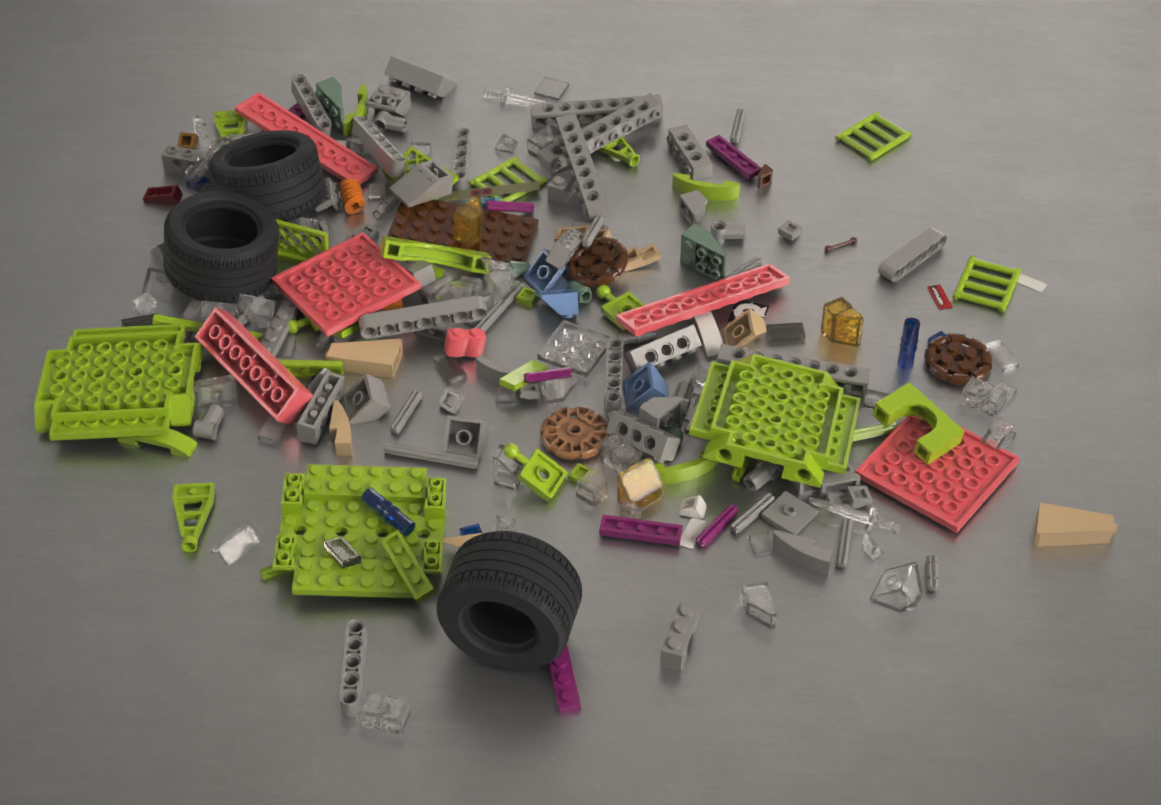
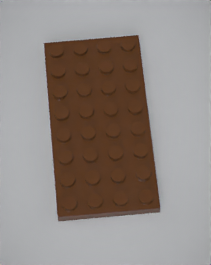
M434 199L413 207H407L401 201L387 236L486 252L491 256L490 264L503 266L508 261L527 262L539 219L488 211L486 209Z

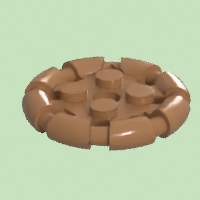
M576 406V408L564 407L554 411L550 417L543 421L540 428V434L542 435L540 439L546 450L550 453H555V456L571 461H574V458L585 460L599 454V450H603L606 447L610 434L606 433L608 423L600 414H595L594 410Z

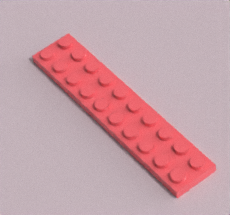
M259 92L235 107L237 114L265 132L291 130L307 135L316 144L321 167L340 180L357 179L361 185L378 173L377 166Z
M766 264L617 314L616 321L635 337L642 336L650 331H656L662 327L674 325L683 320H689L691 317L705 314L715 309H721L723 306L735 304L744 299H750L753 296L767 293L776 288H782L790 284V277L771 264Z

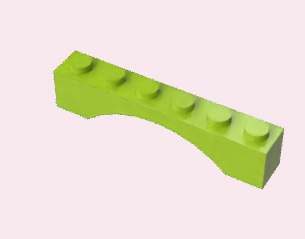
M388 236L382 237L380 254L383 258L400 261L424 260L429 263L451 266L482 274H488L491 256L486 252Z

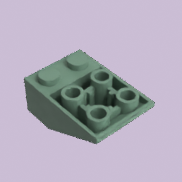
M334 77L316 83L315 94L335 129L344 134V108L341 84Z
M693 224L681 234L680 262L718 281L725 278L726 253L708 230Z

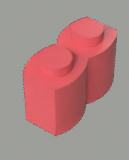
M461 328L448 329L444 343L446 356L478 357L483 355L486 342L484 330L479 328L467 330Z

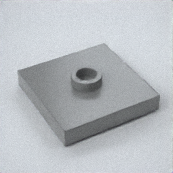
M785 491L761 513V518L780 531L797 535L818 515V510Z

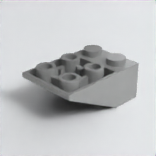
M430 160L418 164L392 185L389 191L407 207H413L452 194L453 176L435 160Z

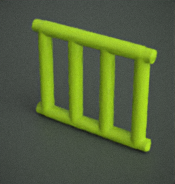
M876 111L836 135L835 139L843 141L865 155L868 161H872L911 137L912 133L910 131L906 132L881 117L879 112ZM875 120L900 136L893 138L870 122ZM864 127L889 143L882 145L858 129ZM854 134L878 150L871 152L847 136Z
M515 156L468 181V184L471 187L484 188L486 186L481 182L488 179L496 186L506 185L494 176L499 172L516 184L525 183L507 169L512 165L516 166L534 181H538L540 186L547 183L546 177L541 178L521 163L518 156ZM531 191L509 193V196L503 199L500 198V201L512 202ZM493 195V196H488V197H489V198H494V197H499V196H498V195Z
M971 255L952 298L995 308L1000 313H1004L1019 279L1021 269L1018 267L1013 269L979 260ZM974 265L1011 275V279L1008 280L972 270ZM968 277H973L1006 286L1007 289L1003 291L967 281ZM964 288L1001 297L1002 301L997 302L962 291Z

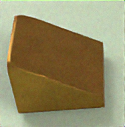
M180 132L177 147L194 150L199 137L195 133Z

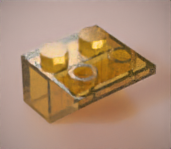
M480 195L469 199L467 203L457 208L454 212L453 238L469 248L481 240L483 211Z
M843 297L825 303L821 332L831 342L856 347L860 346L864 323L863 316Z
M650 457L618 474L617 502L631 516L663 499L664 484Z

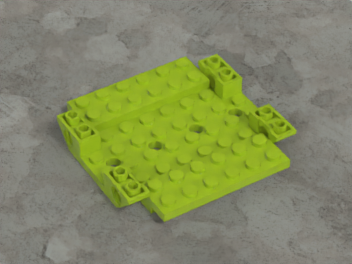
M185 324L74 329L73 336H69L66 349L47 350L34 402L36 433H49L51 441L168 435L170 420L172 426L191 425L196 399L193 383L195 372H200L204 346L201 343H184L186 334Z
M751 354L739 361L731 360L730 365L712 361L690 426L689 435L711 440L707 443L703 458L742 468L745 456L773 464L783 465L784 469L781 477L783 479L821 488L824 476L822 469L845 475L861 398L843 394L844 388L839 387L830 374L822 370L757 354Z
M307 464L306 479L303 473H285L281 499L282 516L279 535L276 536L273 570H294L292 595L414 598L381 542L386 537H379L378 535L385 533L389 536L399 530L424 573L441 575L447 478L427 477V468ZM298 531L305 532L303 535L296 534V532ZM345 532L346 535L338 536L337 533ZM423 534L428 536L425 539L419 538Z

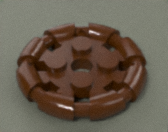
M601 237V239L596 240L594 238L590 247L580 245V248L574 252V255L567 263V275L571 281H576L590 289L600 285H608L624 272L628 263V251L623 243H618L617 239Z
M949 333L945 337L941 335L933 339L928 344V348L924 353L926 366L930 368L929 371L943 382L948 381L951 385L969 386L970 383L976 384L988 376L989 370L992 369L991 353L986 351L987 347L974 337L971 339L965 337V334ZM954 359H959L961 362H956Z

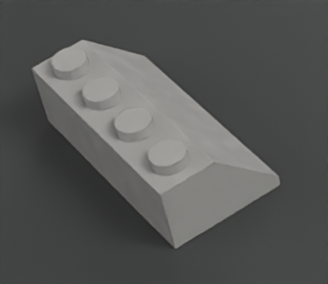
M392 56L384 75L389 76L388 80L395 83L401 81L402 85L408 88L414 86L416 91L423 94L424 91L429 92L428 96L436 99L438 96L444 98L458 84L441 75Z

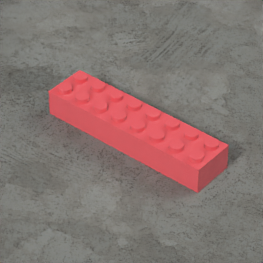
M217 307L214 308L195 335V338L277 421L292 426L313 394L231 313Z

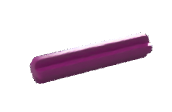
M489 200L486 201L485 209L488 211L533 213L535 207L532 203Z
M566 367L525 373L523 377L525 383L568 378L572 377L573 373L572 368Z
M733 504L728 505L696 537V544L700 547H705L738 514L737 506Z

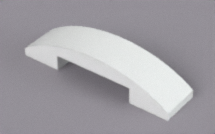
M711 311L691 317V321L695 323L701 337L702 348L706 358H717L720 346L723 343Z

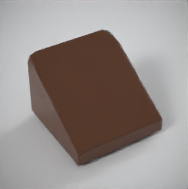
M767 164L763 165L758 174V189L772 183L773 169Z

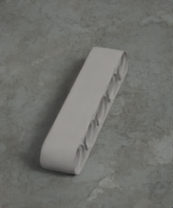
M303 74L293 75L291 92L310 125L330 137L332 123L310 83Z
M460 127L455 130L451 172L456 174L459 180L452 186L454 191L467 189L471 142L470 130L466 127Z
M930 227L880 264L878 273L892 282L897 281L941 249L947 241V236Z
M617 336L610 337L606 345L604 410L606 413L620 410L622 405L623 340Z
M359 618L349 620L345 631L339 699L342 714L349 718L355 717L360 713L362 703L367 634L365 622Z

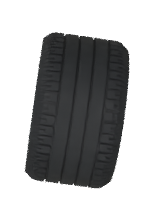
M274 130L241 137L218 149L209 163L214 191H228L251 197L264 205L274 215L275 219L285 222L296 220L312 212L319 206L326 193L316 144L311 138L301 132Z
M208 191L189 196L176 204L169 211L165 219L163 268L166 277L180 292L201 302L225 305L250 300L264 292L272 283L271 277L276 275L279 242L278 223L274 215L264 205L246 195L228 191Z
M513 531L483 533L467 540L456 552L438 596L437 617L448 638L460 650L474 659L503 669H533L554 661L565 649L581 603L582 583L571 562L559 550L547 542L531 535Z

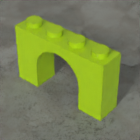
M910 382L875 404L873 416L885 427L906 416H916L929 423L932 431L917 440L913 452L927 465L961 443L965 431Z

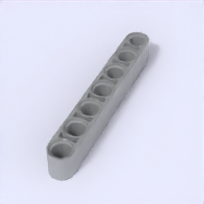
M354 116L352 135L389 175L402 177L406 162L405 157L368 118Z
M471 296L365 314L359 318L358 323L362 337L373 339L478 321L486 318L488 312L483 297Z

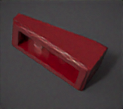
M178 185L147 188L142 200L150 203L176 205L180 202L183 194Z

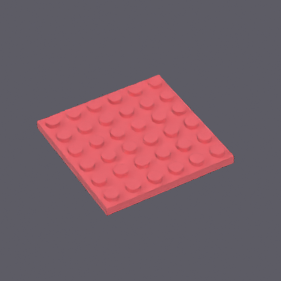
M364 232L271 277L272 283L327 337L357 322L362 315L381 310L421 289V283L394 259L383 258L380 254V247Z
M907 416L855 470V473L860 475V480L957 533L1016 467L1020 457L961 427L965 431L961 443L927 465L913 452L917 440L931 432L932 428L922 418Z

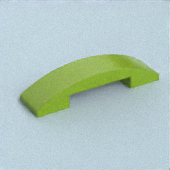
M361 84L357 93L358 106L354 114L347 113L343 121L344 136L352 134L354 116L367 117L369 106L366 105L368 93L365 84Z
M673 173L672 188L682 194L699 190L707 200L727 201L739 199L741 183L723 181L721 185L690 180V175Z
M170 428L168 435L118 437V441L136 445L140 441L169 448L171 454L187 458L190 457L197 446L195 440Z
M704 451L699 452V459L665 468L663 463H657L644 467V482L655 485L686 482L709 472L718 462L703 458Z

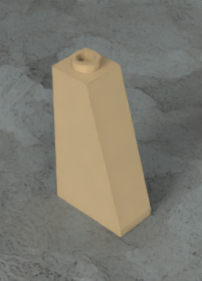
M402 339L331 343L329 351L325 352V360L343 361L344 372L367 373L372 376L394 378L403 353Z
M1039 503L1033 546L1109 544L1111 536L1116 535L1117 524H1114V515Z

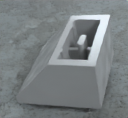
M380 84L366 102V105L376 110H385L392 114L405 116L411 108L410 91Z

